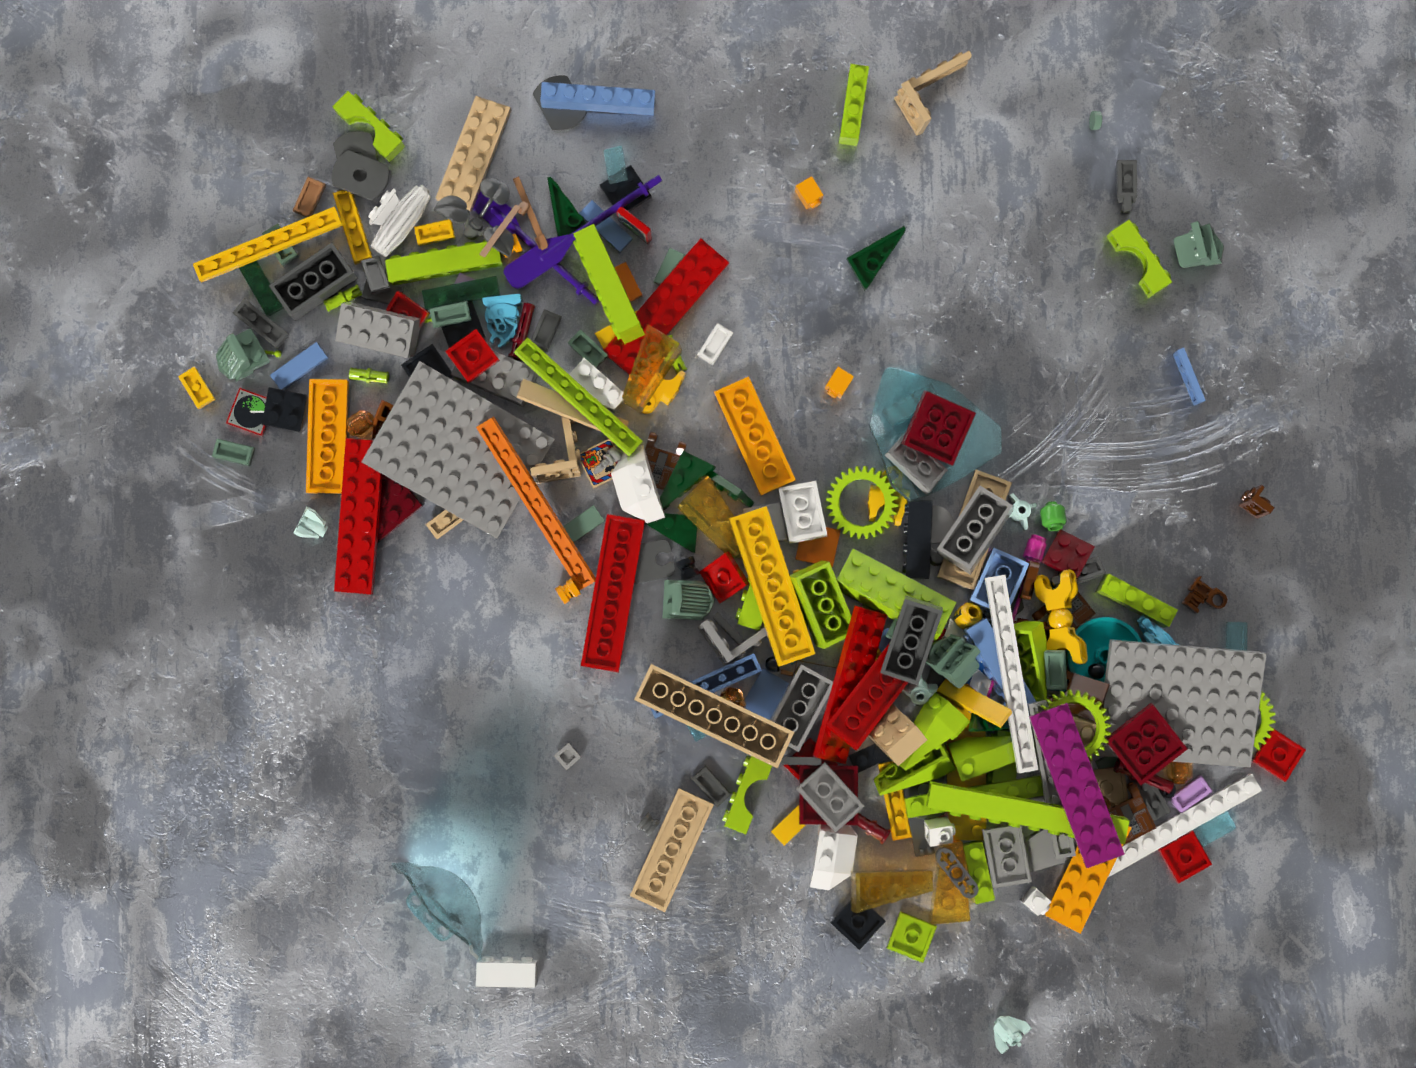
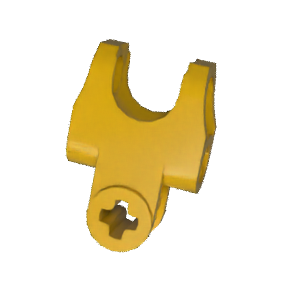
M661 356L646 368L637 382V385L642 387L643 390L637 397L636 403L638 410L643 414L652 413L660 401L670 405L678 394L686 376V373L681 370L671 380L662 379L659 371L664 365L665 359ZM649 400L650 406L645 405L644 407L642 401L646 402Z
M889 467L882 473L881 478L889 475L891 472L896 477L890 489L897 488V491L893 493V496H899V499L894 500V503L899 504V507L893 508V510L898 512V515H894V526H900L905 512V504H908L909 490L900 489L902 479L900 470L896 467ZM870 485L867 502L869 522H875L878 509L885 506L884 495L877 485Z

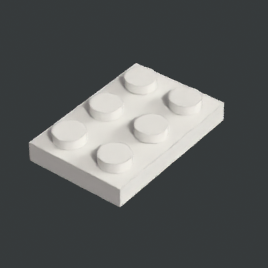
M816 481L778 488L789 544L827 537Z

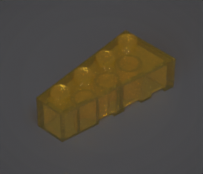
M647 325L644 339H642L639 353L637 358H635L634 367L622 395L624 403L639 413L643 411L682 352L679 342L650 325Z
M707 475L682 500L677 508L724 553L729 551L732 557L735 558L740 553L729 520V518L735 516Z
M953 840V843L939 845V848L945 847L950 849L965 868L963 842L961 840ZM941 853L940 861H946L949 866L956 863L955 860L952 863L948 859L949 853ZM937 863L928 922L932 925L970 921L968 898L959 892ZM955 867L952 869L951 875L953 878L961 877V868ZM965 877L963 881L958 882L957 884L960 885V883H963V885L966 887V890L964 891L966 893L967 883L965 882Z
M931 870L851 871V910L855 913L933 891V871Z

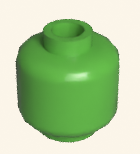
M1055 501L1047 502L1046 506L1040 510L1042 526L1049 531L1061 530L1067 522L1065 508Z

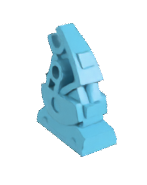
M521 294L482 298L483 304L486 307L485 320L487 322V329L492 335L490 342L493 344L495 339H500L501 342L497 345L500 349L516 335L519 317L517 306L522 305ZM492 324H495L496 330L492 328Z
M1142 615L1137 619L1143 636L1148 643L1179 645L1158 625L1153 626L1148 618L1145 619Z

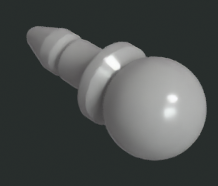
M617 447L609 448L593 473H600L608 465L612 466L614 462L619 461L622 456L620 449Z

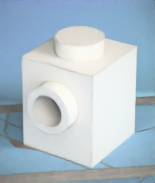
M947 816L924 820L925 838L930 847L953 843V835L956 833L955 826L949 821Z
M1034 886L1020 899L1037 916L1040 914L1044 915L1050 908L1049 904L1051 901Z

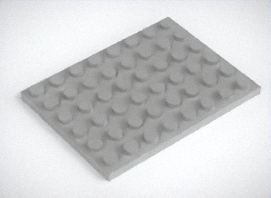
M419 361L364 456L362 463L491 536L498 538L521 498L476 427L494 416L530 474V468L542 462L555 439Z
M1110 640L1105 683L1110 686L1102 708L1107 710L1103 715L1110 716V719L1105 721V723H1110L1111 727L1105 730L1110 733L1114 732L1148 704L1152 703L1187 747V750L1172 762L1251 768L1267 654L1259 651ZM1101 743L1105 750L1097 749L1100 756L1118 757L1107 743Z

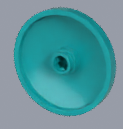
M1111 617L1091 619L1075 630L1076 635L1086 643L1087 662L1081 665L1076 664L1072 660L1070 651L1066 649L1068 669L1070 672L1094 679L1090 677L1087 669L1093 663L1101 664L1105 667V672L1098 681L1105 683L1110 640L1142 642V640L1130 625L1119 619Z

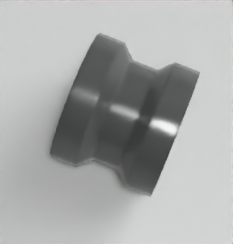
M648 812L636 828L643 830L645 835L649 837L660 821L658 819L654 820Z

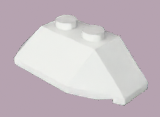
M644 445L638 446L630 456L624 452L611 473L622 510L640 520H645L646 523L665 518Z
M819 825L810 887L830 890L852 875L858 835L850 825H844L836 833L829 825Z

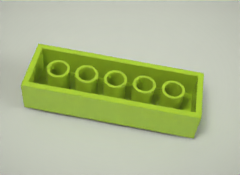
M592 224L573 233L576 239L573 241V244L586 268L588 277L596 290L595 292L603 306V310L610 323H612L610 325L617 339H622L624 344L645 335L595 225Z
M852 549L837 578L842 593L880 613L886 614L887 617L893 620L895 618L898 619L905 595L943 607V613L933 641H936L941 635L957 603L855 549Z

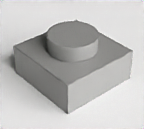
M570 743L554 755L566 770L582 758Z

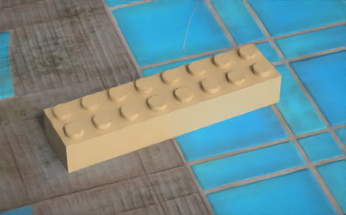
M653 664L650 665L634 699L778 768L794 734L792 730Z

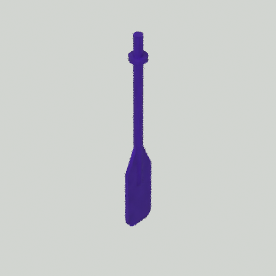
M657 175L645 184L638 183V189L573 233L592 224L597 226L616 213L620 207H625L642 194L645 197L648 196L647 191L662 182L661 177ZM573 233L546 239L548 243L547 249L541 250L536 245L504 268V275L511 286L515 289H521L560 263L573 244V241L576 240Z
M480 191L473 210L480 215L490 198L484 196ZM492 201L482 218L494 228L495 226H500L512 208L506 203L499 205ZM514 216L506 229L511 234L515 233L532 249L537 243L521 230ZM559 263L553 267L577 289L576 294L578 296L583 294L594 305L599 302L598 297L587 288L589 285L587 282L581 283Z

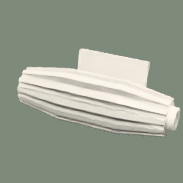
M416 185L400 201L394 188L391 192L387 190L379 201L382 203L380 207L375 206L368 216L370 218L369 224L381 225L371 247L384 257H387L403 242L421 218L431 198L429 195L430 191L425 186L420 185L418 187Z

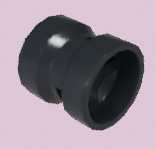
M694 556L676 562L677 567L681 570L680 576L682 580L700 575L698 568L695 567Z

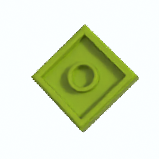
M900 911L886 948L923 963L937 925Z

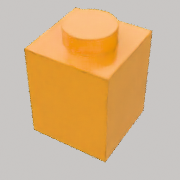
M812 176L795 186V192L806 210L810 207L814 209L822 203L824 195Z
M837 367L825 386L826 393L833 398L839 397L841 399L854 376Z

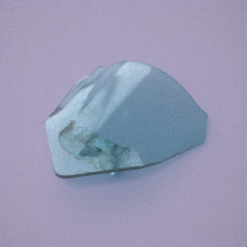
M887 368L884 371L869 427L891 487L909 502L933 494L957 482L1002 452L1001 426L948 383L896 368ZM924 390L976 413L954 465L952 466L938 460L948 471L927 495L885 456L908 429Z
M411 862L392 863V868L397 874L404 875L412 886L413 891L408 895L406 904L427 930L439 941H447L455 934L468 945L469 953L477 961L481 960L483 939L481 935L480 909L468 885L457 875L439 867L420 866ZM415 895L421 902L419 906L412 902V898ZM426 912L433 919L432 921L427 919ZM440 926L449 930L447 936L440 933Z

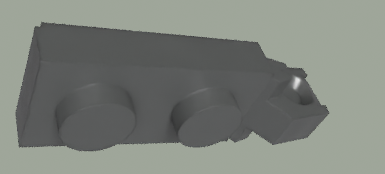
M1117 160L1116 162L1117 201L1121 203L1122 213H1130L1132 203L1136 202L1137 160Z
M1099 556L1088 559L1077 579V584L1106 574ZM1058 572V576L1051 578L1050 582L1053 588L1059 586L1061 572Z

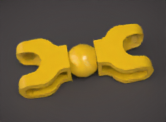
M1071 569L1064 570L1060 574V584L1056 589L1051 587L1047 576L1037 575L1034 582L1035 595L1040 601L1045 603L1046 610L1051 611L1048 616V622L1053 629L1049 630L1050 637L1046 641L1047 650L1067 649L1070 651L1072 660L1076 664H1085L1088 659L1086 643L1076 635L1075 628L1071 627L1073 616L1068 610L1072 609V599L1078 592L1074 571Z

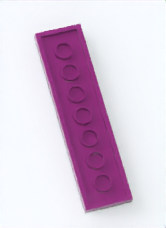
M1068 703L1029 716L1085 867L1090 868L1125 855Z

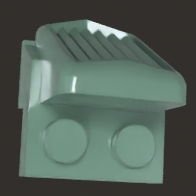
M1199 221L1191 223L1192 230H1189V233L1174 238L1179 265L1182 268L1222 263L1224 245L1215 234L1214 228L1210 223L1202 226Z
M251 328L236 336L234 333L229 334L216 353L219 371L228 379L235 378L236 382L253 374L254 370L270 362Z
M687 580L664 581L662 618L704 620V617L708 616L715 601L711 589L706 585V582Z
M950 634L948 638L945 637L932 643L926 663L938 674L943 675L955 687L961 688L979 669L980 665L976 657L981 651L977 646L966 643L962 637Z

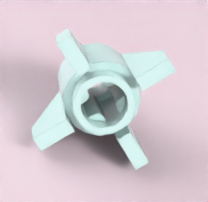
M1014 494L1008 495L1013 505V512L1010 517L1014 521H1020L1023 531L1028 529L1027 518L1031 514V509L1037 507V504H1029L1026 501L1019 500Z
M306 506L293 533L300 537L318 539L319 536H324L328 527L325 526L326 521L315 510Z
M921 675L918 685L907 684L902 692L911 698L915 706L925 704L937 692L938 686L937 684H927L922 680Z
M1000 1016L994 1022L996 1048L1003 1054L1009 1049L1006 1044H1009L1011 1047L1017 1044L1020 1047L1022 1045L1020 1041L1023 1038L1021 1032L1025 1035L1032 1028L1026 1021L1010 1016Z

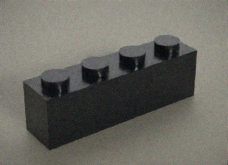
M909 500V504H905V516H908V523H904V535H907V543L904 542L903 554H907L906 562H903L902 573H906V576L909 578H930L933 500Z

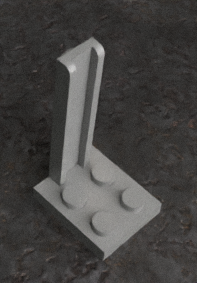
M707 619L698 627L723 665H726L734 658L737 660L741 659L747 654L745 651L748 648L752 647L754 650L762 644L761 639L765 636L768 637L764 627L735 649L729 651L728 648L730 646L725 638L721 639L717 634L719 630L713 622H709Z

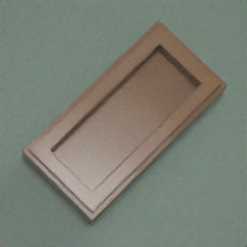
M307 177L293 212L305 217L312 216L326 188V184Z

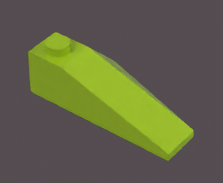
M1040 621L1014 624L1023 680L1036 702L1044 701L1047 699L1044 651L1047 648L1044 624Z
M935 692L923 705L913 722L927 738V741L899 766L904 770H908L926 758V754L934 749L938 750L941 748V744L950 738L953 740L958 737L970 721L948 700Z
M1011 736L966 737L948 744L962 782L1015 762Z
M944 743L941 744V748L932 750L926 754V758L908 770H904L895 763H890L873 779L879 795H885L938 779L955 770V764Z

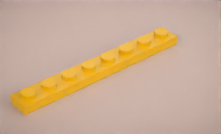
M334 206L193 263L199 281L202 283L341 227L343 224Z

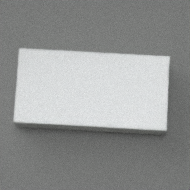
M717 323L697 356L714 365L731 339L733 332Z

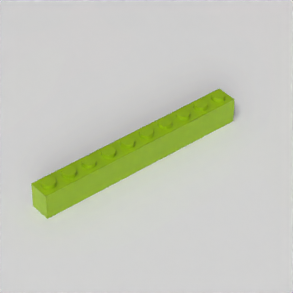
M930 781L926 806L932 812L942 813L943 810L950 812L949 814L952 816L961 817L964 814L969 815V818L973 820L986 818L989 819V822L1000 824L1001 821L1008 822L1009 826L1016 828L1024 825L1028 826L1029 830L1040 831V829L1048 830V833L1059 835L1062 832L1067 833L1068 837L1074 838L1062 805ZM1110 814L1120 843L1125 844L1129 820L1126 817Z

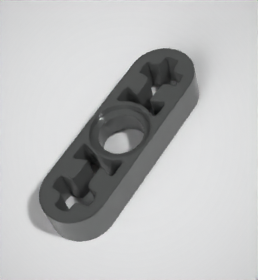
M945 847L939 848L935 853L937 863L964 897H975L978 893L976 882L950 849ZM941 853H949L948 859L952 863L955 860L956 863L949 866L946 861H940ZM955 867H959L962 870V875L959 878H953L951 875V871ZM966 876L968 877V879H966L965 882L970 886L973 884V892L971 894L969 892H964L966 890V887L963 885V883H960V885L957 884L958 882L963 881Z

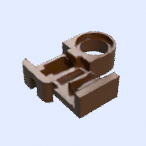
M1029 561L1019 598L1031 600L1040 563Z
M1199 576L1188 587V590H1193V592H1189L1182 602L1183 605L1196 614L1199 613L1198 606L1200 603L1203 604L1205 602L1213 609H1221L1226 606L1228 599L1218 588L1212 589L1200 580L1202 576ZM1215 595L1222 597V604L1219 606L1213 603Z

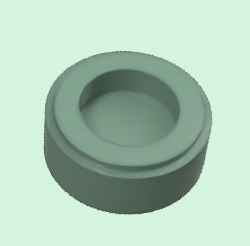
M1092 111L1089 117V127L1091 130H1099L1102 125V113L1100 111Z

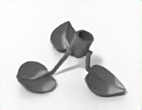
M484 179L480 183V191L490 199L479 217L470 221V211L466 209L467 204L463 199L450 195L442 198L436 204L435 212L442 214L455 223L466 222L463 231L466 238L475 240L483 234L484 239L488 242L499 226H495L493 229L488 226L483 229L481 219L492 201L499 205L505 204L509 200L510 191L506 184L498 179ZM505 229L493 245V248L510 257L514 245L512 234Z

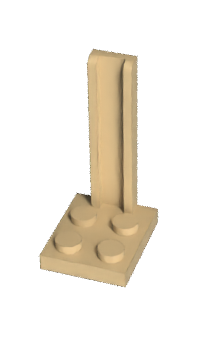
M970 51L964 54L960 52L948 62L945 60L938 64L937 68L933 70L927 69L920 77H912L901 84L902 88L898 90V95L894 97V100L916 136L924 132L932 119L930 111L922 104L918 91L965 67L968 64V60L972 57Z
M561 416L569 461L556 460L554 464L549 465L539 463L535 467L530 468L531 476L536 484L581 476L578 461L581 460L580 450L575 447L578 437L577 432L572 429V424H575V421Z

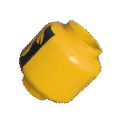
M973 602L962 604L954 613L956 625L963 630L976 624L983 617L980 607Z

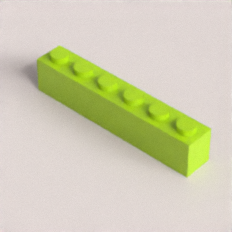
M484 239L481 243L467 242L464 246L459 247L457 245H449L446 249L442 250L433 248L427 250L426 253L411 252L408 254L409 256L403 257L401 255H394L390 259L385 260L388 281L391 285L396 286L457 275L459 273L463 274L502 267L503 261L501 253L493 247L486 257L479 255L487 244Z

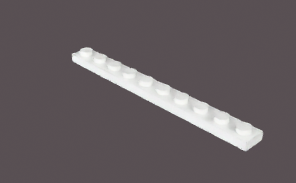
M1000 575L984 578L1006 707L1012 711L1008 721L1017 773L1038 770L1006 576Z
M1249 773L1194 804L1185 812L1178 813L1157 825L1156 829L1124 844L1122 848L1125 855L1117 857L1108 877L1261 792L1262 790L1253 774Z

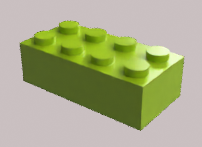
M821 560L791 574L790 578L800 608L816 647L825 649L844 640L850 624L851 614L830 562Z

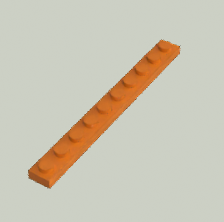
M493 416L476 428L579 591L594 583L596 577L495 417Z

